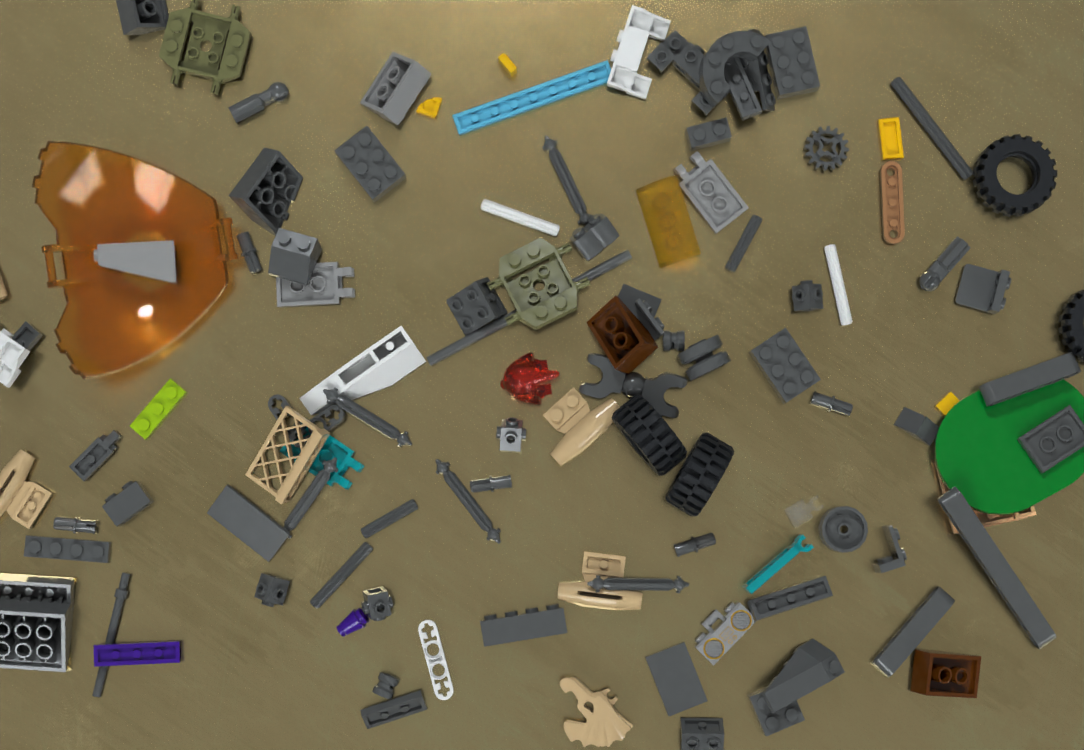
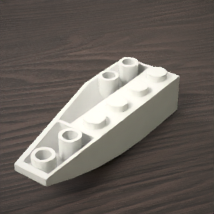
M400 326L346 363L299 399L312 416L332 405H337L336 402L327 403L326 395L323 393L324 389L331 390L337 388L340 396H346L350 400H354L392 386L424 364L426 360L404 328Z

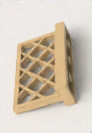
M285 406L245 475L275 496V500L281 505L290 502L329 437L330 432L324 428L320 429L291 407ZM288 413L294 417L296 426H286L285 418ZM303 426L313 430L311 436L307 439H303L301 431ZM296 428L299 440L290 442L288 430ZM283 431L285 443H276L275 435L277 432ZM300 443L301 453L298 456H293L291 444ZM286 445L288 458L280 459L277 447ZM273 448L275 460L267 462L265 452L267 449ZM289 460L291 469L288 473H283L281 461ZM276 463L278 475L270 476L267 464ZM263 465L265 477L259 478L253 474L257 466ZM279 477L281 486L278 491L272 487L271 478Z

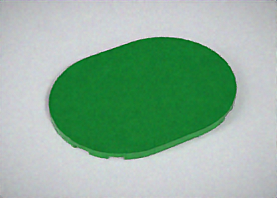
M1061 380L989 407L986 406L980 390L962 399L945 415L935 438V462L943 483L948 490L955 486L974 510L987 514L1003 515L1017 513L1030 508L1071 485L1084 473V447L1041 474L1017 439L1069 405L1084 424L1083 395L1073 385L1065 380Z

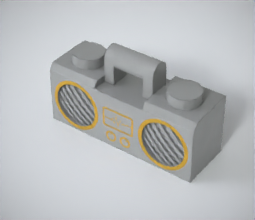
M738 601L735 604L731 602L725 608L726 614L724 616L716 609L702 623L708 632L706 634L702 632L695 640L697 644L694 647L712 665H715L755 623L752 614ZM720 618L722 622L713 630L711 626Z

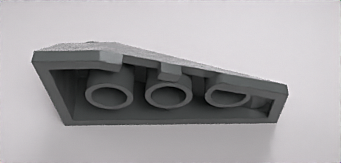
M811 639L795 649L793 656L783 665L784 668L778 676L774 677L762 695L771 713H774L845 673L833 651L815 639Z

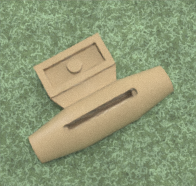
M573 387L543 414L558 432L565 434L550 455L562 466L581 454L613 423L612 415L620 406L613 398H610L590 411L588 402Z
M20 449L0 472V517L7 510L13 520L30 529L53 493L35 482L25 481L35 457Z
M584 551L582 575L585 581L559 582L557 599L582 607L614 611L641 610L643 593L635 590H607L605 588H602L600 592H595V589L588 586L587 582L596 578V575H601L600 578L603 580L606 578H624L626 556Z

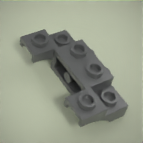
M674 30L646 59L650 60L661 73L672 63L700 90L691 102L700 108L704 115H707L713 108L708 104L701 92L698 74L705 52L699 45L689 43ZM729 90L719 100V102L716 105H718L730 93Z

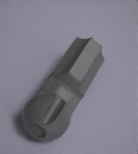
M273 82L269 89L259 94L255 93L228 108L234 120L238 123L263 110L265 106L275 101H284L289 94V90L285 83Z
M957 236L930 268L921 275L919 280L921 288L925 291L936 290L941 281L969 251L970 246L968 243Z

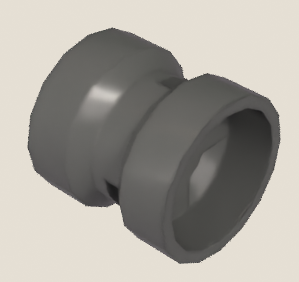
M663 330V351H670L671 349L684 351V330H678L677 332Z
M380 672L378 676L379 682L374 686L372 692L391 700L394 695L393 687L398 685L399 679Z

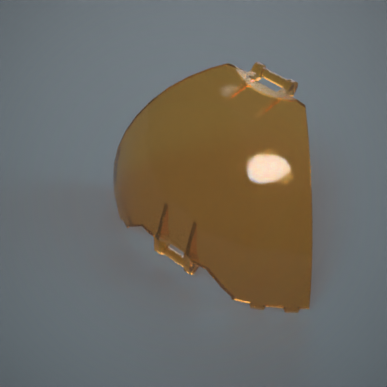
M48 141L46 148L40 149L38 159L42 160L39 175L33 178L32 187L36 188L35 204L39 206L43 214L56 229L57 244L41 246L42 253L45 254L49 280L47 288H63L67 302L57 328L54 329L59 340L56 346L60 353L67 355L72 363L69 368L74 374L80 375L84 380L103 377L137 365L159 353L180 338L207 313L229 284L226 262L238 260L231 228L233 221L232 218H219L215 198L187 180L149 162L96 146ZM219 227H223L227 252L224 255L222 254ZM174 240L177 284L100 267L98 262H94V249H97V244ZM53 253H62L66 279L57 280Z

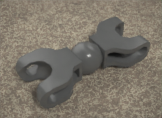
M588 354V362L599 367L603 372V377L597 383H582L579 387V391L582 394L599 399L613 392H622L629 398H632L634 395H641L660 415L672 418L678 417V408L665 401L664 393L670 387H685L688 382L685 377L664 372L655 378L646 377L645 379L637 372L626 374L625 372L615 370L606 355Z

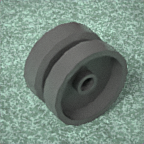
M719 335L707 340L703 339L677 355L682 365L695 361L696 364L686 370L690 381L731 362L727 351L713 354L714 351L723 345Z
M848 506L833 507L820 518L818 533L822 543L830 550L842 553L852 552L860 548L865 542L868 526L863 514L857 509ZM846 526L847 531H844V533H842L840 531V527Z

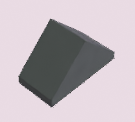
M906 407L902 409L894 423L896 427L928 446L932 444L939 428L928 417Z

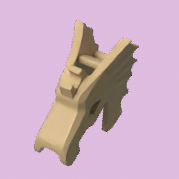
M565 677L560 680V687L565 693L569 691L574 693L578 700L577 707L587 720V722L572 720L564 722L565 733L571 742L580 740L583 747L590 744L597 747H610L613 741H622L626 737V733L631 730L633 724L625 719L614 707L618 698L616 696L613 699L607 697V693L611 691L609 688L592 692L577 677ZM586 702H591L594 710L587 707Z

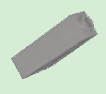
M174 240L97 244V249H94V262H98L100 267L177 284Z

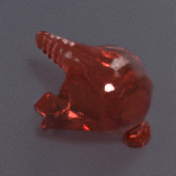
M529 352L519 357L506 368L500 386L510 396L520 401L541 405L542 398L552 394L551 384H539L559 377L560 373L556 370L549 371L547 360L535 359L534 353Z

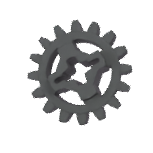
M827 125L823 131V128L820 126L818 127V133L814 130L811 131L810 134L813 138H806L805 141L809 144L803 147V149L808 150L804 156L811 158L808 163L810 165L814 162L816 170L822 166L824 172L828 167L833 171L835 164L840 167L842 165L841 160L847 159L844 153H847L849 148L844 145L848 143V140H842L844 133L838 135V128L830 131V126ZM824 135L831 136L833 138L827 139L824 138ZM814 142H815V145L817 146V152H816L815 154H814V152H813V143H814ZM837 144H839L840 147L839 155L836 151ZM827 145H829V146H830L829 151L827 150V151L824 152V151L822 150L823 147H824V146L826 147ZM825 158L828 159L830 162H824L820 159Z

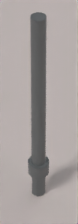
M122 572L119 587L115 590L114 597L116 599L105 644H114L124 599H127L129 573ZM99 666L92 694L94 697H101L108 666Z

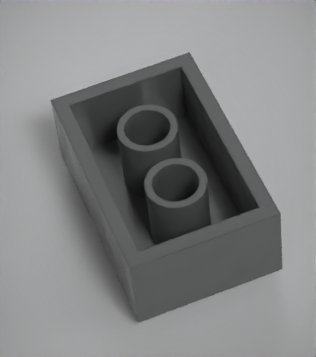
M807 26L767 34L765 37L771 42L766 46L765 50L777 100L818 91L820 83Z
M367 125L334 150L341 162L374 203L407 178L404 171Z
M786 327L749 352L783 404L821 380Z

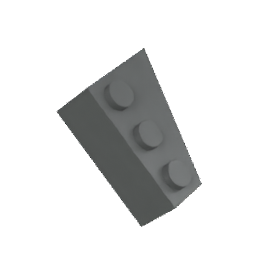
M264 147L229 194V197L253 222L276 236L283 221L288 218L289 213L287 211L291 201L295 200L303 176L280 151Z

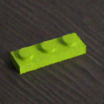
M170 378L131 423L130 427L147 440L187 392Z

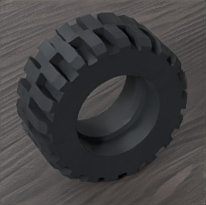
M1014 134L1011 137L1007 135L994 141L982 152L976 161V167L973 169V175L975 176L973 185L977 187L978 191L976 194L978 198H983V204L986 207H992L993 212L997 214L1001 212L1003 216L1010 217L1015 215L1017 217L1034 211L1052 195L1051 191L1056 186L1054 179L1057 177V170H1054L1053 167L1056 165L1055 159H1050V150L1048 148L1044 150L1041 147L1043 145L1042 142L1039 140L1034 142L1032 137L1027 135L1025 137H1021L1020 134ZM1005 158H1019L1031 169L1033 181L1032 186L1027 192L1019 195L1012 194L1000 185L997 179V167Z
M1084 289L1072 295L1068 299L1069 302L1067 304H1064L1062 308L1063 314L1059 316L1058 321L1061 322V327L1058 330L1059 334H1063L1064 339L1061 340L1063 345L1069 347L1067 351L1069 353L1073 352L1079 361L1084 362Z
M634 395L613 413L612 420L617 428L657 475H665L686 458L687 450L680 439L643 396Z
M702 433L671 484L665 497L667 502L690 516H698L717 487L734 455L732 446L709 433Z

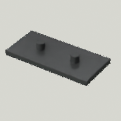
M229 484L226 485L207 512V514L268 562L290 535L287 530Z

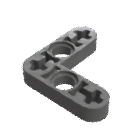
M273 395L268 401V407L275 419L278 420V415L282 412L279 408L273 407L275 406V400L283 401L281 403L283 410L285 406L291 408L292 406L285 397ZM332 405L309 421L313 424L316 421H321L324 429L331 431L344 421L345 411L337 405ZM333 410H335L336 412L340 411V413L338 414V420L332 418L328 421L331 423L330 426H328L327 422L322 418L323 416H325L327 419L330 418L333 415ZM307 426L301 427L302 435L308 433L305 430ZM296 428L289 429L290 441H296L298 439ZM300 443L293 444L294 446L300 448Z

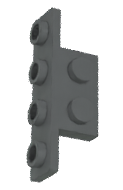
M749 29V30H748V31H752V32H755V33H758V34L762 35V33L760 32V30H756V29ZM764 50L753 62L739 57L754 93L760 92L763 110L775 111L774 105L776 100L771 91L772 79L768 73V58Z

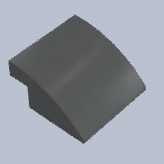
M0 573V668L54 672L67 671L74 610V578Z

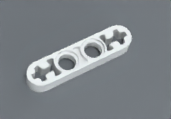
M424 620L419 624L418 632L433 689L438 699L447 700L453 695L454 688L439 631L434 621ZM425 623L434 627V630L431 631V636H436L437 640H430L425 643L424 639H428L427 633L422 632ZM433 643L439 647V653L434 656L430 655L427 651V647ZM436 664L443 665L445 668L444 674L436 676L433 673V666ZM447 676L448 681H444V685L446 688L449 687L450 691L447 692V696H444L443 693L438 692L441 689L440 682L436 684L435 680H441Z

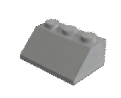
M392 52L360 101V104L383 119L399 125L411 105L415 102L423 86L426 85L431 73L417 61Z

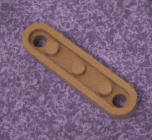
M888 161L880 169L883 238L887 243L898 244L905 235L902 168L897 162ZM888 169L893 170V176L887 174ZM890 231L896 232L895 238L890 236Z

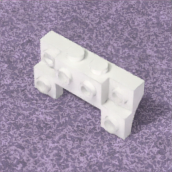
M632 5L625 29H620L617 37V42H620L618 50H613L610 59L614 63L607 86L646 100L652 79L637 74L648 37L664 41L671 20Z
M3 328L0 331V382L10 388L21 373V370L18 368L30 351L13 340L12 337L14 335Z

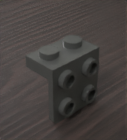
M966 264L963 268L955 302L959 305L992 314L1000 312V310L1004 309L1006 298H1004L1005 289L1008 290L1011 284L1010 271L1000 270L997 272Z

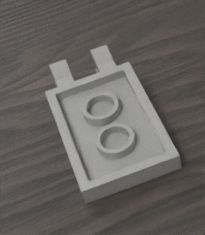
M697 151L689 157L696 165L695 168L687 172L684 166L680 164L673 171L682 180L678 184L680 189L716 234L749 207L713 160L710 159L705 162Z
M338 262L316 263L308 285L276 277L277 307L340 304V298H355V289L343 288L342 277H355L354 268H339Z

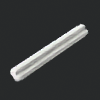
M487 199L482 201L481 210L552 236H557L559 233V225Z
M826 245L824 250L840 322L843 326L849 325L853 321L836 245Z

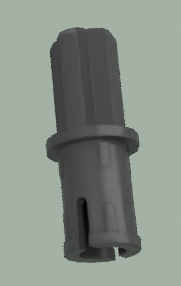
M242 232L236 236L242 250L241 256L245 258L250 273H257L261 270L256 255L257 249L252 244L249 232Z
M814 391L810 404L828 409V412L832 410L849 416L853 409V405L835 399V396L829 397Z
M510 475L489 476L490 478L470 481V489L473 493L488 490L494 492L493 490L512 488Z
M56 517L53 527L56 530L73 531L75 534L76 532L95 534L97 521L81 520L78 517H75V519Z
M708 533L696 538L691 537L690 540L673 545L677 557L693 551L697 553L700 549L715 545L716 539L713 533Z

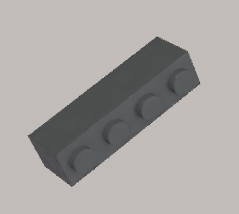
M559 604L546 606L547 610L538 611V607L525 609L526 613L523 614L511 611L505 612V617L497 618L496 614L484 616V620L480 621L484 647L567 633L564 608H559Z

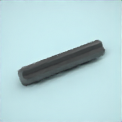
M752 215L725 266L729 271H736L762 222L761 217Z
M414 499L409 500L361 528L362 535L365 538L374 535L417 510L418 505Z

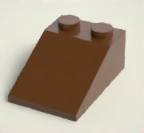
M616 295L586 322L615 370L628 374L631 373L658 348L649 331Z
M915 649L910 691L926 696L977 698L981 656Z

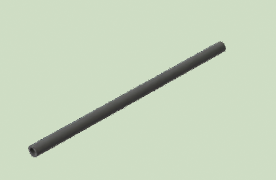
M627 249L573 278L572 281L578 282L586 277L591 281L632 259V256ZM517 310L509 312L427 356L426 358L430 366L507 326L504 318L515 313Z

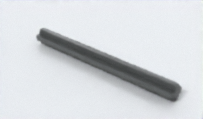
M895 78L891 85L961 177L964 180L970 177L973 171L902 78Z

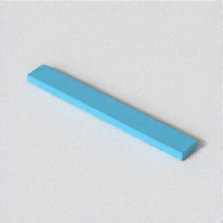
M608 60L454 114L452 117L459 136L606 84L611 67Z

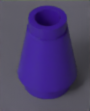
M361 608L353 609L337 626V630L344 637L366 627L369 619Z

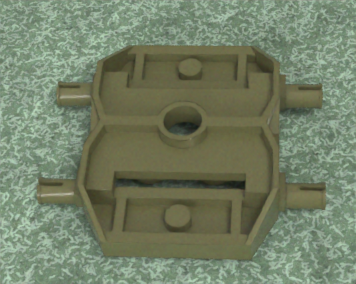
M191 0L190 7L170 12L159 57L172 68L171 84L178 85L180 75L183 73L196 75L212 80L210 93L218 95L221 84L241 76L251 32L239 22L240 6L232 5L230 16L227 18L199 11L198 5L200 0ZM190 22H194L184 61H181ZM203 42H211L212 48L209 51L204 52L201 50Z
M540 237L499 258V276L488 282L487 285L490 291L502 285L511 298L517 311L504 318L508 326L519 320L523 324L537 330L578 310V293H580L581 289L591 284L587 277L578 282H573L562 262L561 255L572 251L569 242L559 248H555V246ZM549 259V262L542 264L539 267L525 274H522L515 279H512V276L544 260ZM538 282H543L545 287L537 291L534 289V285Z

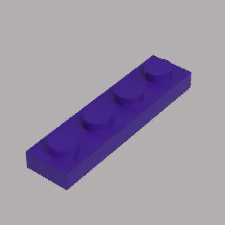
M180 641L94 644V667L180 663Z

